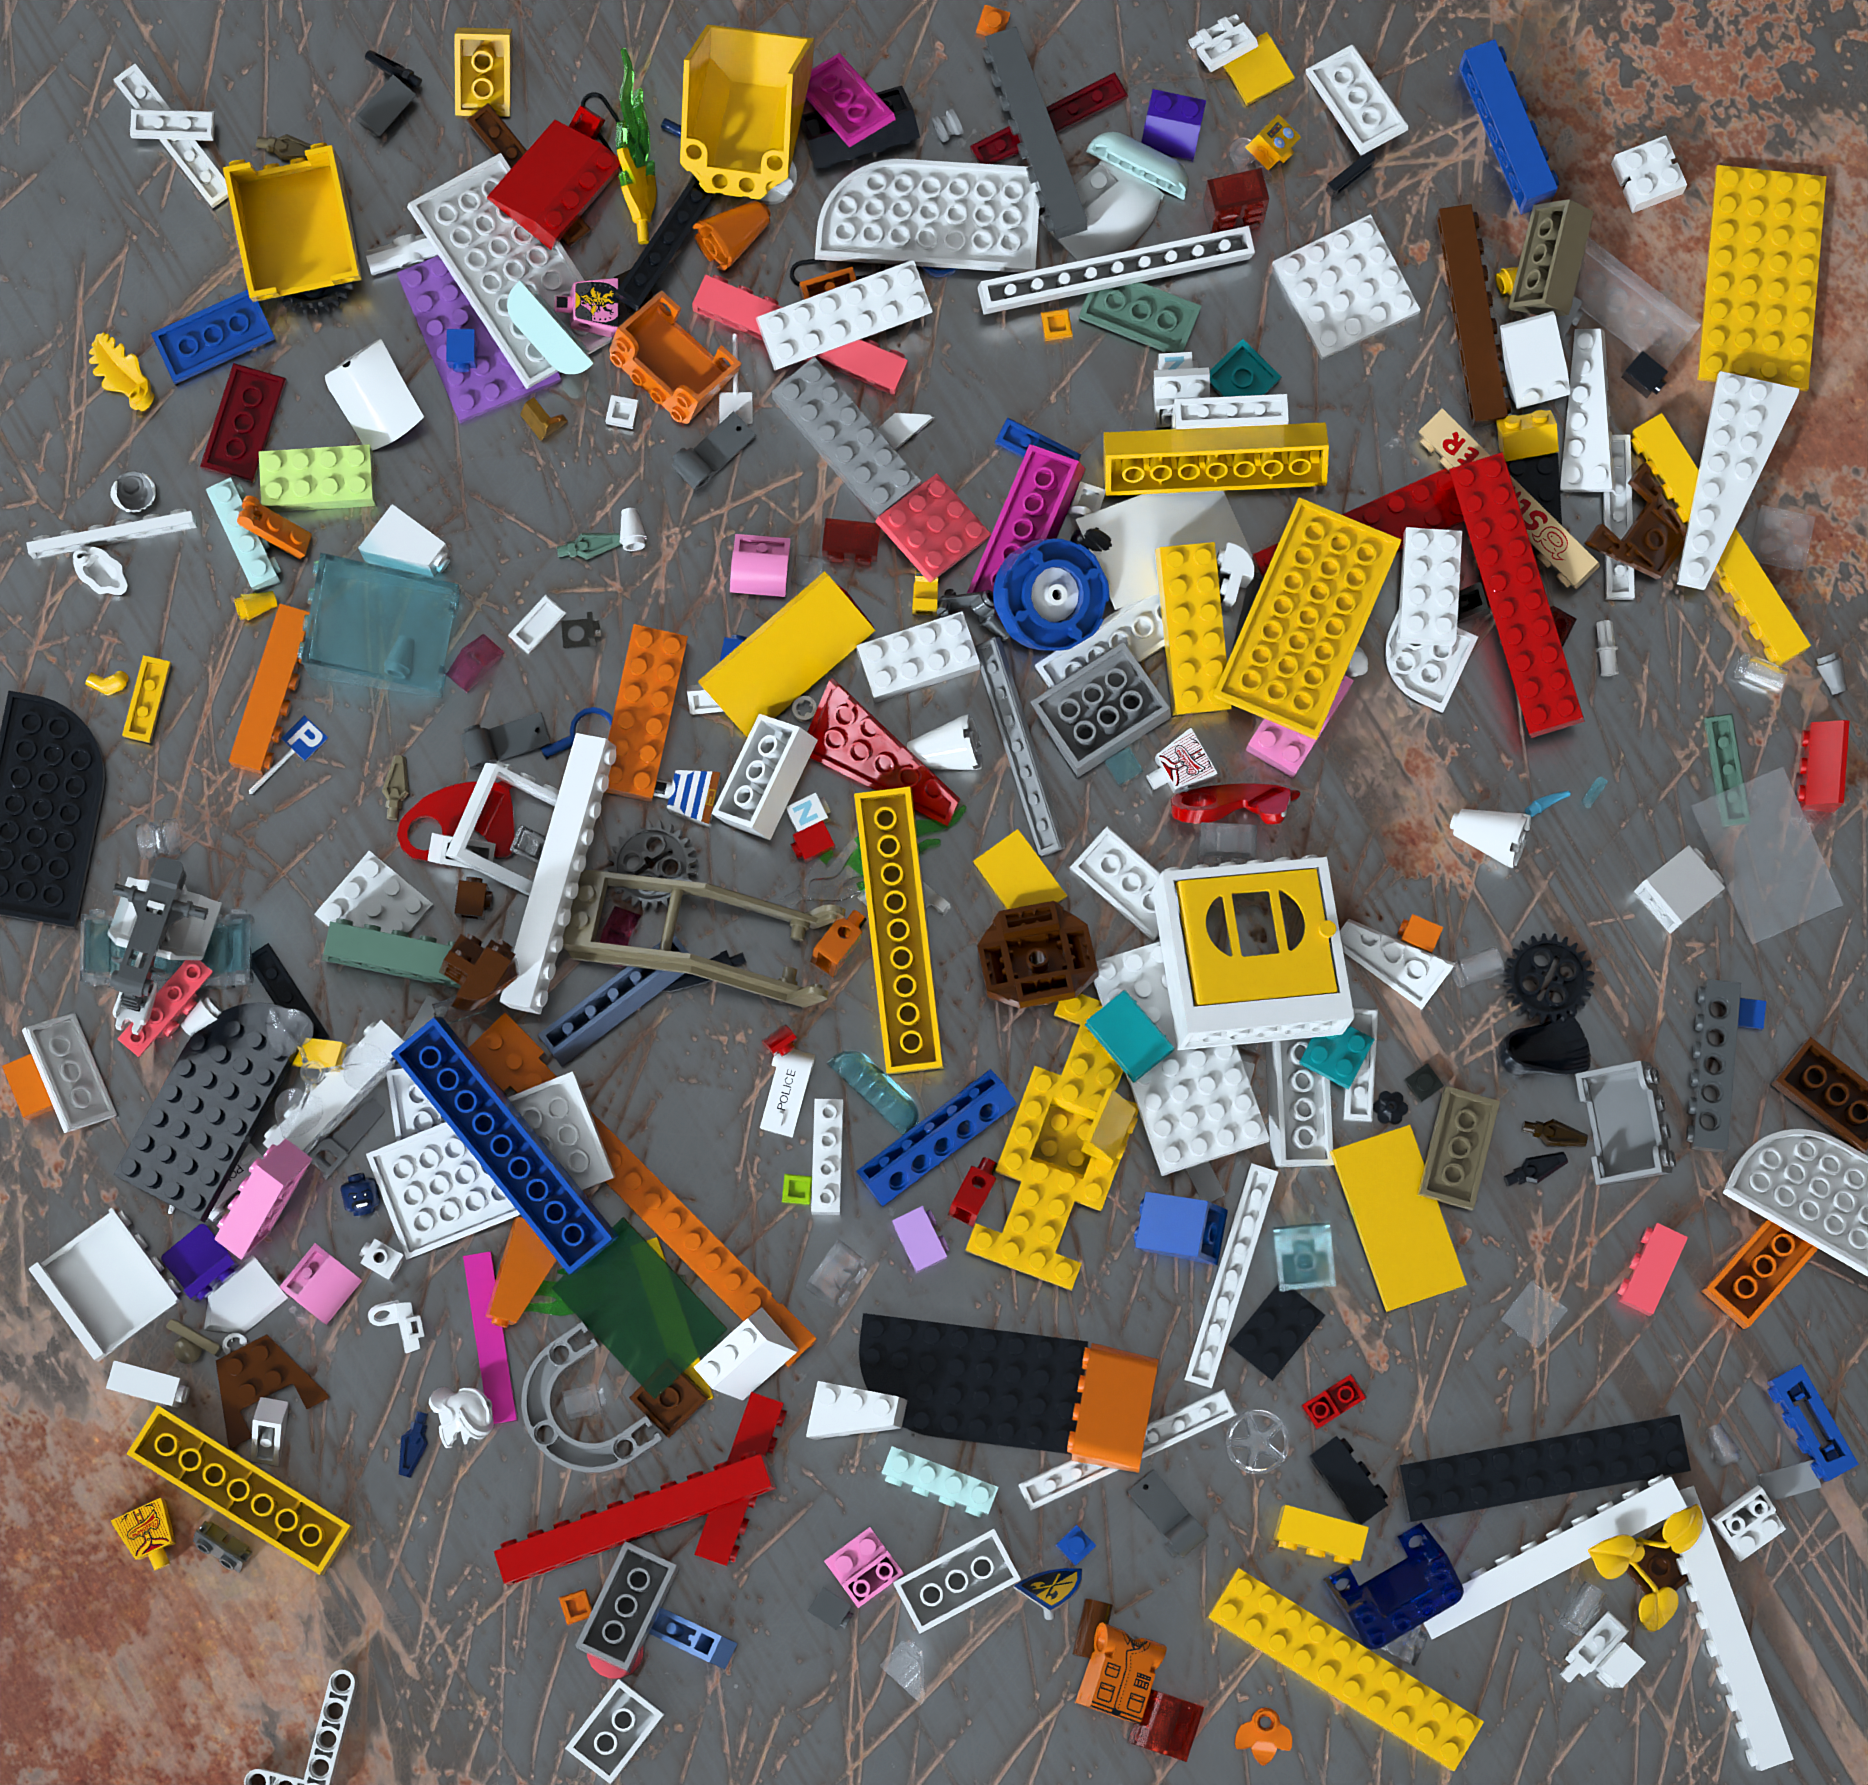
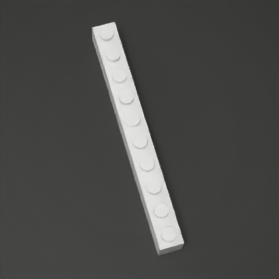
M1245 226L981 281L978 286V293L984 315L1248 260L1254 255L1255 250L1250 228Z
M579 733L575 735L513 952L516 954L515 958H517L520 976L502 991L500 1002L509 1008L541 1014L542 1008L547 1003V990L550 980L555 975V962L558 953L563 947L565 927L571 919L570 909L573 899L578 894L580 874L586 866L587 849L593 841V828L596 819L601 813L603 793L609 785L608 775L611 765L616 760V746L606 738Z
M1662 1474L1648 1481L1649 1488L1639 1492L1638 1488H1635L1623 1494L1624 1501L1616 1505L1610 1501L1596 1508L1599 1514L1591 1518L1584 1514L1571 1521L1574 1527L1564 1532L1559 1527L1546 1534L1547 1541L1539 1545L1536 1540L1520 1548L1522 1554L1512 1558L1509 1553L1495 1561L1497 1565L1495 1568L1487 1571L1485 1567H1482L1470 1573L1471 1580L1461 1584L1460 1580H1457L1445 1586L1446 1593L1436 1598L1435 1594L1432 1593L1418 1600L1421 1606L1417 1607L1416 1610L1431 1639L1591 1557L1588 1549L1617 1535L1626 1534L1633 1536L1670 1517L1673 1513L1687 1508L1672 1477L1665 1479Z
M1690 1486L1678 1490L1687 1507L1695 1504L1700 1506L1703 1525L1697 1542L1689 1550L1680 1553V1558L1676 1559V1563L1681 1575L1686 1574L1688 1576L1689 1585L1686 1586V1591L1690 1601L1697 1604L1699 1612L1696 1613V1618L1701 1630L1706 1629L1709 1640H1706V1646L1710 1656H1715L1719 1665L1716 1668L1718 1679L1721 1684H1726L1729 1692L1725 1696L1729 1709L1737 1714L1739 1722L1735 1724L1741 1739H1746L1749 1747L1748 1750H1745L1751 1767L1755 1766L1757 1770L1762 1771L1793 1760L1794 1758L1695 1487Z

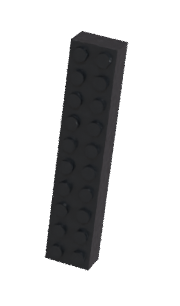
M1679 1414L1397 1466L1407 1523L1651 1479L1662 1474L1667 1476L1691 1471Z

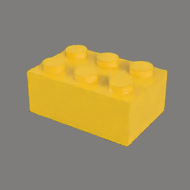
M1283 1505L1281 1506L1273 1540L1279 1541L1278 1547L1293 1551L1297 1550V1547L1306 1548L1307 1555L1324 1558L1325 1554L1334 1556V1562L1350 1566L1353 1564V1561L1361 1560L1369 1527Z

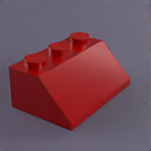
M1849 720L1811 722L1806 727V730L1802 731L1801 746L1805 747V755L1800 758L1799 774H1803V783L1798 786L1797 801L1801 802V810L1834 813L1844 804Z

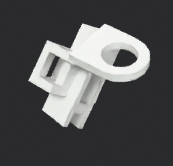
M398 1300L375 1305L370 1309L368 1318L373 1325L384 1326L399 1323L405 1353L420 1349L418 1338L424 1337L420 1315H413L411 1302L399 1303ZM381 1310H387L390 1312V1314L383 1319H377L374 1317V1315ZM413 1321L415 1324L416 1332L412 1331L411 1322Z

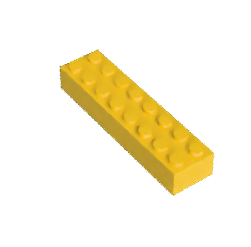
M1326 422L1104 432L1103 473L1105 495L1327 486L1329 443Z
M159 1405L156 1406L127 1452V1455L319 1575L325 1574L354 1527Z

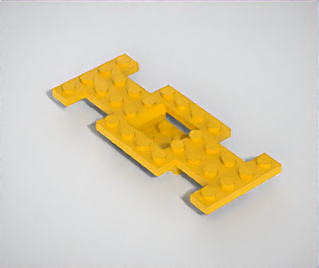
M1079 994L1073 999L1058 1002L1054 1016L1080 1025L1062 1075L1034 1066L995 1172L1021 1181L1003 1232L1000 1233L975 1223L965 1250L1071 1291L1082 1263L1056 1254V1250L1073 1204L1077 1202L1101 1211L1120 1162L1119 1159L1115 1158L1113 1164H1109L1081 1151L1107 1087L1116 1092L1123 1073L1121 1067L1085 1026L1086 1020L1102 1008L1101 1001L1083 994ZM1126 1100L1136 1109L1134 1117H1136L1139 1111L1137 1104ZM1126 1132L1123 1143H1127L1130 1133Z

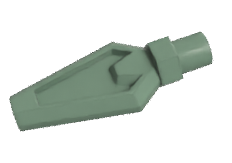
M581 533L575 541H569L566 545L557 546L558 557L568 555L575 557L578 555L588 560L622 544H620L619 533Z

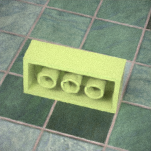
M370 444L259 451L261 504L274 512L376 506L374 458Z

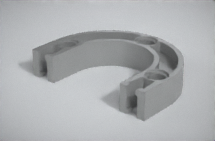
M581 1322L545 1347L533 1361L522 1388V1414L532 1440L550 1459L571 1470L584 1473H603L628 1465L658 1445L663 1439L657 1431L653 1434L654 1439L642 1446H638L633 1435L645 1425L648 1428L652 1426L647 1416L616 1437L601 1443L579 1442L566 1435L559 1427L552 1410V1395L558 1379L568 1368L600 1347L593 1337L590 1339L591 1344L577 1352L574 1351L573 1347L569 1344L570 1340L581 1331L584 1334L588 1332L586 1325ZM559 1347H566L569 1350V1357L564 1362H558L554 1358V1352ZM544 1426H551L554 1430L553 1438L547 1442L541 1441L539 1438L540 1429ZM624 1440H628L633 1444V1451L628 1456H621L618 1452V1445Z

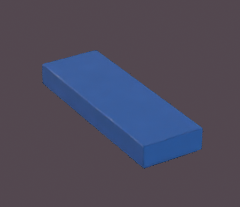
M1008 417L995 440V444L1023 458L1029 444L1077 461L1081 458V454Z

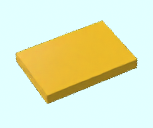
M1019 829L973 860L975 867L1006 909L1050 901L1060 903L1067 898L1066 893Z

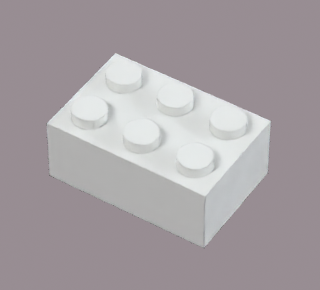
M618 1679L565 1749L608 1783L612 1784L664 1717L665 1713L621 1679Z

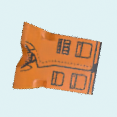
M1102 1622L1095 1631V1651L1089 1660L1075 1703L1125 1721L1141 1724L1156 1675L1155 1670L1162 1663L1167 1647L1164 1644L1147 1638L1133 1640L1124 1630Z

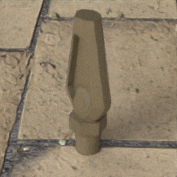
M288 134L279 138L258 136L256 147L267 149L266 152L275 153L280 160L306 158L308 160L305 156V150L311 149V144Z
M396 755L393 757L382 789L387 799L385 808H388V820H398L399 810L402 809V801L409 795L407 762L404 756Z

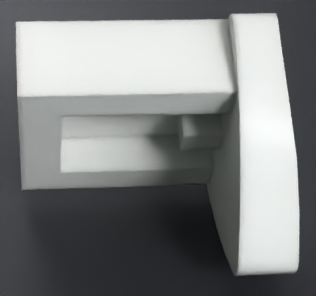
M1080 482L1072 507H1069L1067 514L1077 519L1099 511L1105 497V489Z

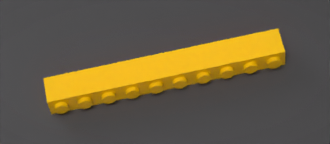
M1660 413L1632 431L1630 435L1632 438L1630 440L1631 446L1637 454H1642L1646 464L1652 470L1650 475L1652 477L1656 476L1660 482L1663 496L1666 500L1671 499L1681 521L1688 526L1699 470L1664 415ZM1734 528L1715 570L1721 577L1719 582L1726 593L1730 592L1735 599L1734 606L1737 612L1742 617L1745 616L1751 624L1749 626L1751 634L1756 640L1760 639L1765 646L1764 653L1771 663L1775 662L1779 668L1807 651L1811 644L1737 529Z

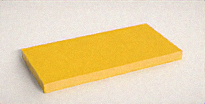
M824 571L704 675L698 683L748 738L759 714L776 718L857 647L856 645L861 644L876 630Z
M1411 1125L1330 1151L1386 1312L1467 1285L1438 1201L1418 1195L1425 1165Z

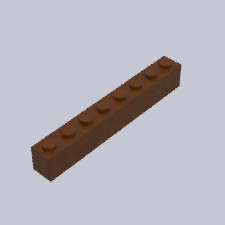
M1472 204L1440 208L1436 218L1472 428L1497 424V419H1503L1508 414H1511V404L1509 397L1505 398L1503 387L1507 386L1505 371H1500L1499 361H1502L1500 344H1495L1494 334L1498 332L1497 322L1490 315L1489 308L1493 307L1491 291H1486L1485 281H1488V270L1486 265H1482L1480 256L1484 255L1482 238L1477 239L1476 229L1479 228V217L1477 212H1473Z

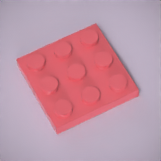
M937 473L878 516L875 521L930 583L991 536L987 528Z

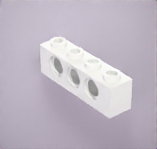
M815 1099L812 1215H840L843 1099Z

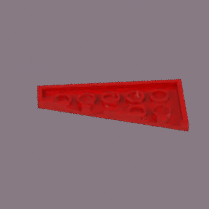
M832 677L827 684L807 733L818 740L810 758L876 791L910 787L913 793L914 810L948 826L961 799Z

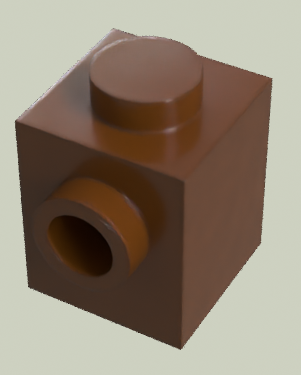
M466 877V881L459 880L454 912L456 917L485 921L486 908H491L493 892L489 891L487 883H483L482 878Z

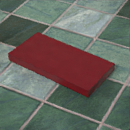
M233 363L201 461V469L254 484L259 470V451H265L287 382L286 378Z

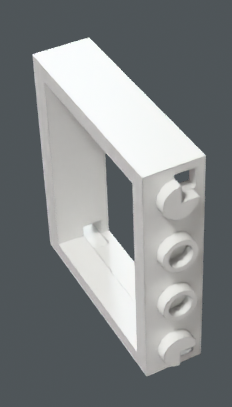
M497 761L496 764L485 763L446 852V856L530 896L533 885L532 881L465 848L496 778L553 806L556 805L560 790L544 784L542 787L535 783L536 778L521 772L518 775L511 772L512 766Z

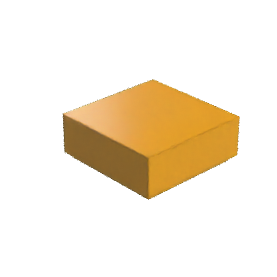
M1068 308L1041 312L1045 341L1073 336Z

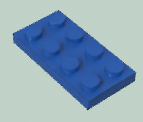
M248 289L151 333L174 384L275 339L259 302H253L249 298Z

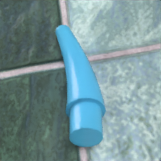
M1563 791L1539 798L1525 808V812L1531 815L1532 818L1552 804L1570 796L1571 792Z

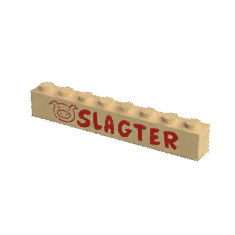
M1443 408L1418 431L1423 438L1419 442L1430 453L1435 450L1442 457L1439 462L1448 471L1450 468L1490 456ZM1511 476L1531 545L1539 553L1536 556L1537 559L1546 568L1552 565L1559 572L1556 577L1565 587L1568 588L1572 585L1577 590L1600 567L1599 562Z

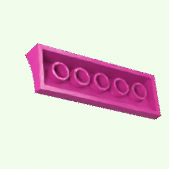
M1029 444L967 593L986 590L993 592L998 570L1010 553L1033 540L1057 539L1086 470L1079 461Z

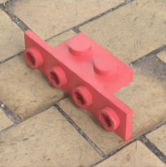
M185 960L156 994L150 1019L146 1025H143L139 1035L132 1033L134 1024L132 1022L118 1037V1040L136 1056L140 1057L157 1037L161 1039L165 1036L170 1037L179 1027L177 1023L184 1014L188 1016L196 1006V1000L199 997L196 992L211 976L213 971L200 960Z

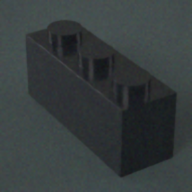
M1335 1436L1309 1455L1308 1459L1354 1521L1362 1525L1388 1506L1385 1501L1388 1496L1379 1484L1374 1486L1369 1480L1368 1476L1371 1473L1362 1461L1357 1463L1352 1457L1351 1453L1354 1450L1345 1438L1340 1440L1338 1436Z

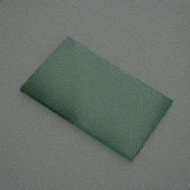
M622 1217L612 1227L619 1237L578 1272L570 1275L566 1272L552 1289L655 1400L705 1350L713 1345L727 1330V1327L635 1228Z

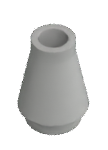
M1834 652L1817 658L1818 666L1816 668L1829 687L1831 694L1834 695L1848 690L1843 657L1840 658L1838 652Z

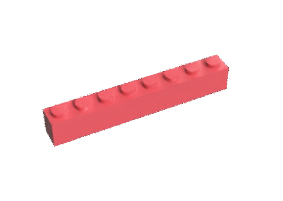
M706 274L692 303L694 312L760 340H763L756 318L783 307L779 306V302L771 297L764 296L762 299L753 295L754 292L747 287L739 285L736 288L729 285L728 281L721 276L713 275V277H710ZM865 339L864 341L857 340L814 356L822 366L893 396L896 395L908 368V360L905 359L904 354L890 349L889 352L879 348L880 345L870 339Z

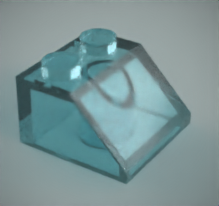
M1330 1222L1273 1227L1279 1291L1336 1286Z

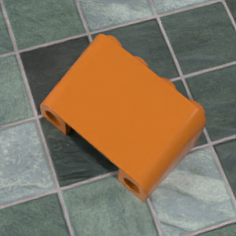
M661 290L617 328L609 348L610 360L615 366L621 367L636 385L645 389L654 402L661 404L669 411L675 421L688 424L739 371L742 363L722 345L717 349L715 356L708 352L676 322L681 307ZM663 303L670 308L671 312L664 307ZM723 358L730 363V367L724 362Z
M1095 1343L1091 1344V1348L1085 1347L1082 1369L1087 1371L1086 1376L1080 1375L1077 1392L1082 1393L1081 1404L1075 1403L1072 1420L1077 1421L1076 1432L1070 1431L1067 1452L1072 1453V1461L1139 1473L1159 1359Z

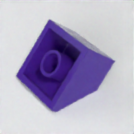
M1152 89L1141 143L1169 157L1193 162L1206 100Z

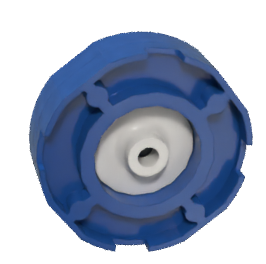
M1038 539L1010 553L1000 566L994 583V607L1007 633L1018 643L1036 650H1068L1093 636L1104 620L1102 616L1106 601H1109V584L1096 556L1086 547L1064 539Z

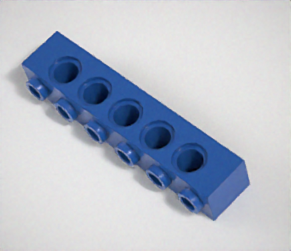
M990 1069L856 1172L871 1194L883 1207L957 1149H960L978 1133L1006 1114L1017 1103L1004 1083Z

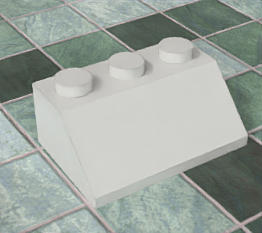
M761 1307L694 1368L712 1389L744 1400L797 1353L799 1349Z

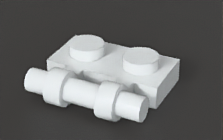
M1237 14L1229 18L1223 17L1219 19L1218 24L1207 30L1204 28L1196 32V36L1188 40L1191 48L1197 49L1198 56L1210 72L1258 47L1257 39L1245 23H1241Z

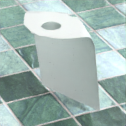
M378 339L356 352L325 375L330 392L363 445L370 444L372 451L397 440L424 418L382 339ZM351 361L349 367H343L345 363Z

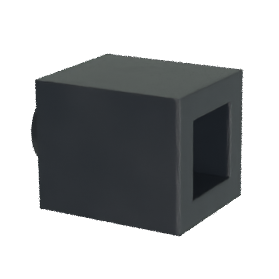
M1642 351L1625 370L1621 378L1647 399L1652 392L1657 395L1667 382L1664 378L1668 371Z

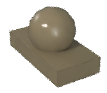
M174 1318L170 1319L166 1326L169 1330L182 1336L174 1346V1355L182 1363L191 1364L197 1361L201 1355L202 1348L219 1357L223 1350V1346Z

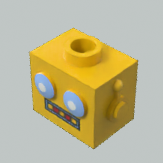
M1277 114L1245 148L1269 171L1279 160L1284 163L1294 153L1291 148L1301 136Z

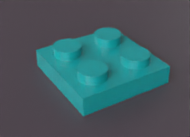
M1244 339L1234 346L1210 370V386L1221 397L1266 395L1282 378Z
M1348 1026L1342 1035L1312 1037L1299 1063L1349 1090L1375 1039L1351 1026Z

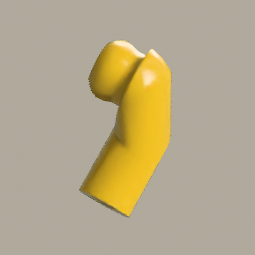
M117 671L106 678L91 672L85 684L105 695H112L126 687L129 677L124 671Z

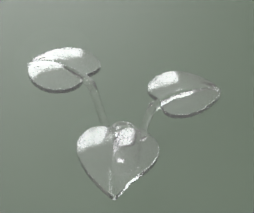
M273 1006L268 1012L266 1031L271 1047L282 1056H290L298 1048L303 1063L300 1069V1076L306 1082L305 1092L298 1088H290L282 1092L276 1100L275 1115L283 1138L289 1139L301 1136L319 1123L323 1115V1102L319 1097L309 1094L311 1084L320 1082L324 1078L325 1073L345 1070L344 1080L350 1087L356 1090H367L376 1086L392 1067V1061L386 1053L367 1043H354L347 1046L341 1054L344 1065L324 1067L319 1061H309L302 1045L307 1044L313 1037L311 1019L304 1012L291 1008Z

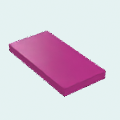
M840 53L811 70L806 99L848 147L853 146L896 120L890 108Z

